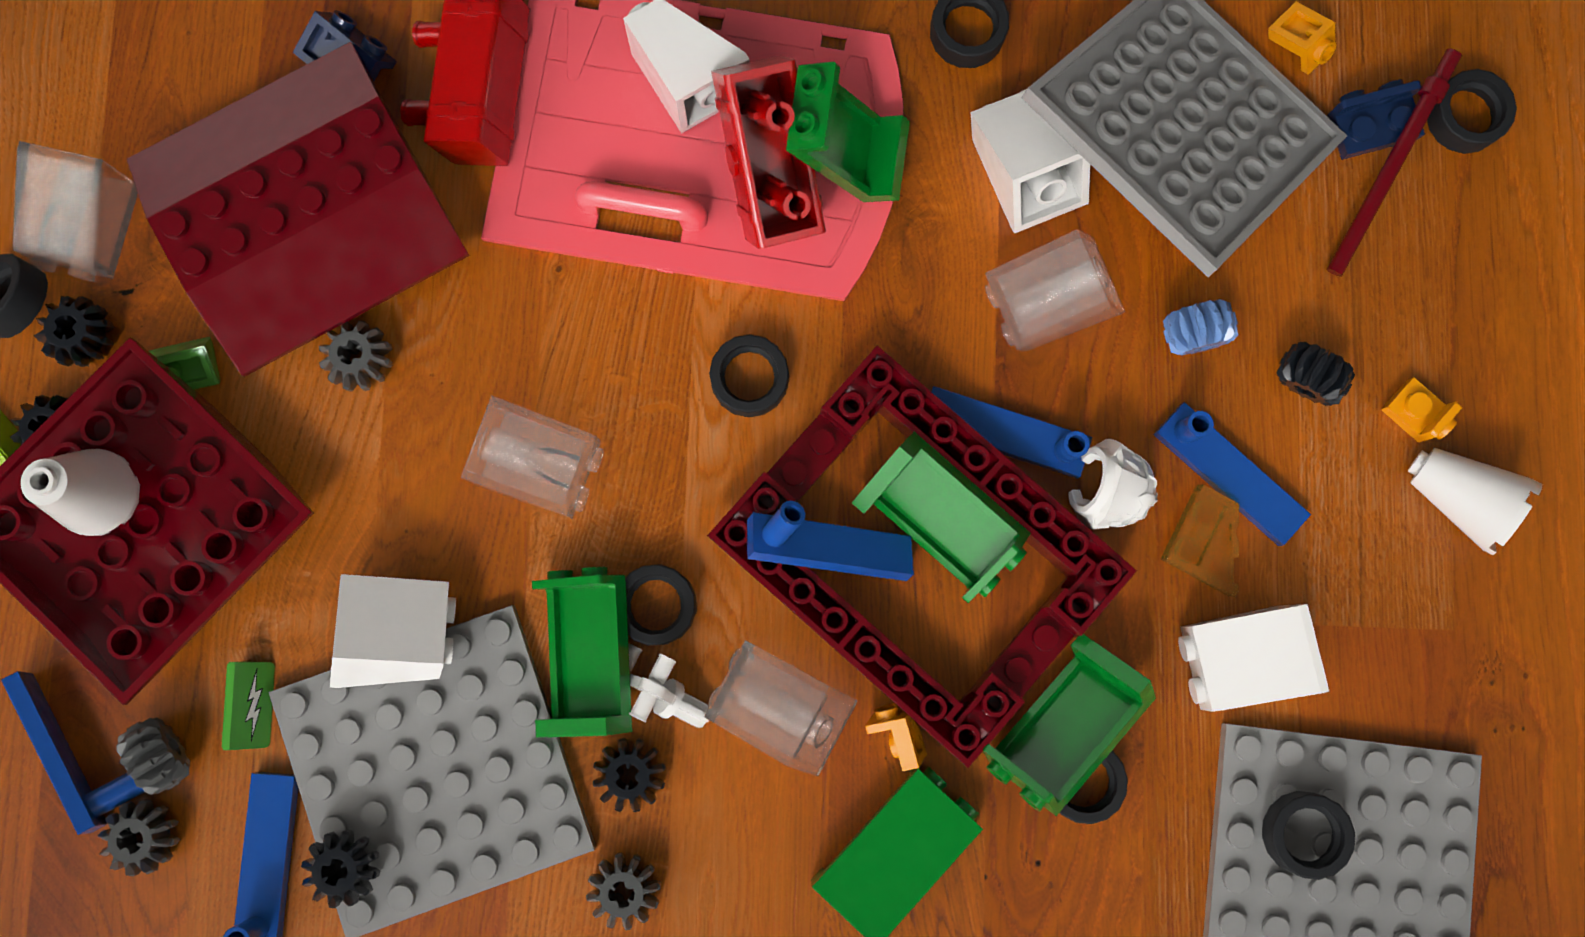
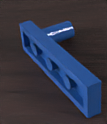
M933 386L931 392L1003 455L1077 479L1081 477L1085 464L1081 456L1089 450L1093 437L1087 436L1080 431H1071Z
M1185 402L1180 404L1153 435L1277 546L1285 545L1311 514L1213 428V419L1207 412H1195Z
M795 501L784 502L774 515L753 512L747 519V559L907 581L914 575L911 536L805 520L804 508Z
M17 671L1 679L78 835L92 833L106 826L105 813L144 793L143 788L137 787L132 777L127 776V773L92 791L34 674Z
M251 773L235 923L233 927L225 932L223 937H282L299 789L294 774Z

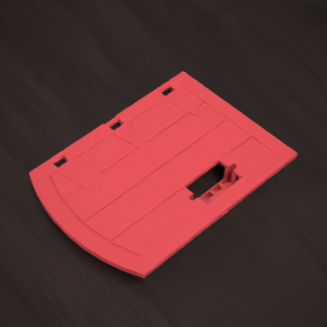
M578 0L528 1L530 12L527 31L529 35L523 55L513 127L515 131L514 142L511 143L508 166L495 167L481 237L483 241L654 269L671 274L678 273L840 301L846 300L864 273L880 241L893 201L862 202L815 170L819 194L822 197V212L826 232L767 248H756L745 240L741 217L738 216L736 207L738 201L733 177L726 160V142L720 112L681 134L631 55L623 18L636 5L643 2L650 3L654 0H600L598 10L577 7ZM665 0L698 22H700L699 16L723 19L721 30H710L743 50L749 57L750 62L775 56H784L795 59L797 71L798 65L835 62L840 66L838 84L880 117L903 115L899 69L889 34L731 8L721 9L682 0ZM822 36L845 39V49L838 50L821 47ZM606 181L689 194V197L609 184ZM600 208L679 221L683 229L681 242L677 243L599 230L597 227Z

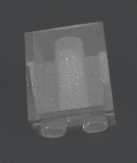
M19 141L16 157L13 251L29 258V264L44 271L55 272L56 266L69 269V275L88 281H95L96 275L113 279L138 195L135 183L102 159Z
M1078 229L985 273L989 282L985 286L987 297L994 308H1000L1005 322L1001 323L1003 335L1010 346L1015 345L1017 350H1031L1125 313L1094 238Z
M491 396L461 478L478 487L573 519L575 512H582L589 495V488H586L585 484L590 471L597 472L604 449L599 448L601 441L596 435Z
M745 640L742 647L737 649L732 655L729 662V671L721 686L717 687L711 694L708 702L709 708L704 717L784 765L819 776L858 700Z

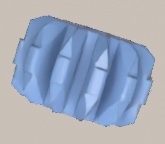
M1221 299L1182 307L1180 310L1171 312L1163 320L1165 328L1163 332L1166 343H1169L1171 353L1181 356L1218 348L1221 345L1234 341L1239 335L1236 326L1238 325L1236 314L1232 311L1231 304Z

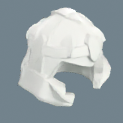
M1113 439L1103 440L1089 448L1087 453L1081 456L1082 461L1087 464L1092 463L1094 460H1099L1103 464L1101 484L1092 501L1083 499L1080 490H1071L1068 494L1070 505L1074 509L1077 519L1087 528L1093 530L1109 528V526L1124 527L1144 519L1151 506H1154L1158 501V493L1156 492L1157 480L1154 478L1153 471L1148 462L1122 443Z

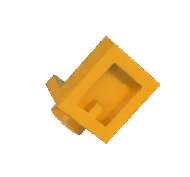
M1297 1L1268 28V37L1271 41L1301 57V71L1307 75L1319 64H1325L1332 57L1336 49L1335 22Z
M1413 377L1405 381L1381 410L1420 443L1433 438L1440 440L1456 426L1457 421L1454 417L1463 407L1456 401L1446 405Z
M895 703L883 705L875 709V714L865 724L867 734L891 730L889 733L890 750L894 758H899L902 771L919 768L927 755L919 724Z

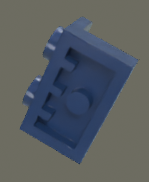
M334 10L333 13L314 11L293 50L296 56L306 64H309L331 51L352 42L373 81H375L381 69H393L397 63L394 58L386 53L387 47L381 41L372 36L364 35L356 28L357 23L353 18L338 10Z
M1402 79L1394 80L1380 86L1378 91L1365 94L1364 90L1361 89L1339 98L1340 103L1327 116L1347 135L1337 146L1341 160L1395 145L1416 106L1413 96L1422 88L1419 80L1404 84ZM1424 129L1420 132L1417 140L1425 135Z

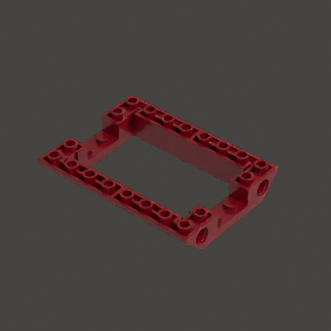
M878 345L821 407L820 414L767 473L763 472L707 535L967 768L972 765L983 752V748L990 744L1025 703L1022 697L1073 637L1082 636L1137 572L1134 567ZM877 413L881 414L907 438L915 431L1031 533L1026 542L1066 576L960 701L952 696L808 567L747 559V519L753 512L774 515L784 502H799Z

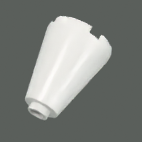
M1433 448L1429 454L1422 450L1408 469V472L1414 475L1410 483L1477 546L1490 555L1496 553V544L1494 542L1504 546L1533 507L1526 502L1530 491L1539 496L1543 484L1534 479L1438 448Z
M87 449L36 460L27 466L21 477L22 492L30 502L68 530L86 536H102L110 533L109 531L115 529L120 524H125L132 517L139 503L140 484L137 476H134L129 467V463L123 457L103 449Z

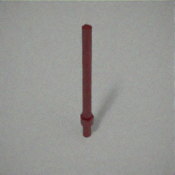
M1446 49L1433 75L1426 77L1421 86L1422 88L1418 92L1420 96L1419 101L1326 269L1331 274L1342 277L1436 103H1442L1450 88L1448 81L1462 57L1459 51Z

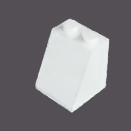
M665 0L640 3L623 18L631 55L681 134L719 112L715 103L716 92L711 71L750 62L749 57L743 50Z
M1027 89L970 112L972 141L1014 234L1089 204L1090 163L1021 98Z
M341 574L330 687L342 688L440 679L443 665L451 664L453 655V638H445L446 623H454L456 598L448 597L449 582Z
M1308 604L1274 606L1181 626L1182 636L1178 639L1179 649L1185 662L1189 661L1193 677L1188 681L1189 691L1194 703L1199 704L1200 710L1215 712L1329 692Z

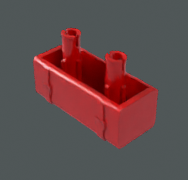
M444 0L441 22L416 21L413 24L412 37L414 44L418 48L437 47L430 100L405 99L401 104V119L407 126L425 125L423 142L454 164L508 166L511 143L514 142L515 135L513 127L524 48L528 42L529 35L527 27L530 8L522 0Z
M775 56L711 71L716 92V108L720 112L726 142V160L733 177L738 201L736 207L738 216L741 217L745 240L756 248L762 249L825 233L826 228L822 212L823 203L818 190L815 170L786 151L789 128L794 122L792 105L797 78L795 59Z

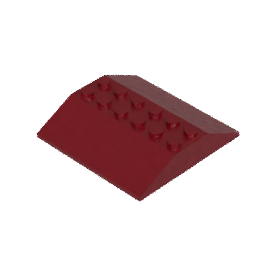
M352 42L331 51L127 158L146 219L182 287L241 376L244 377L470 256Z
M130 337L0 466V584L122 705H127L293 536L314 512L269 459L212 404L135 339ZM87 449L107 450L123 457L129 463L128 465L134 476H137L140 484L139 503L132 517L125 524H120L115 529L109 531L110 533L102 536L80 535L62 526L24 496L21 489V477L27 466L39 459Z

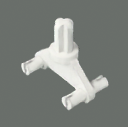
M628 643L629 668L631 672L643 650ZM659 653V657L648 679L630 673V686L641 692L629 715L646 723L653 708V712L662 718H669L673 715L696 728H702L706 722H709L711 707L685 693L684 685L675 679L667 680L676 664L675 660Z

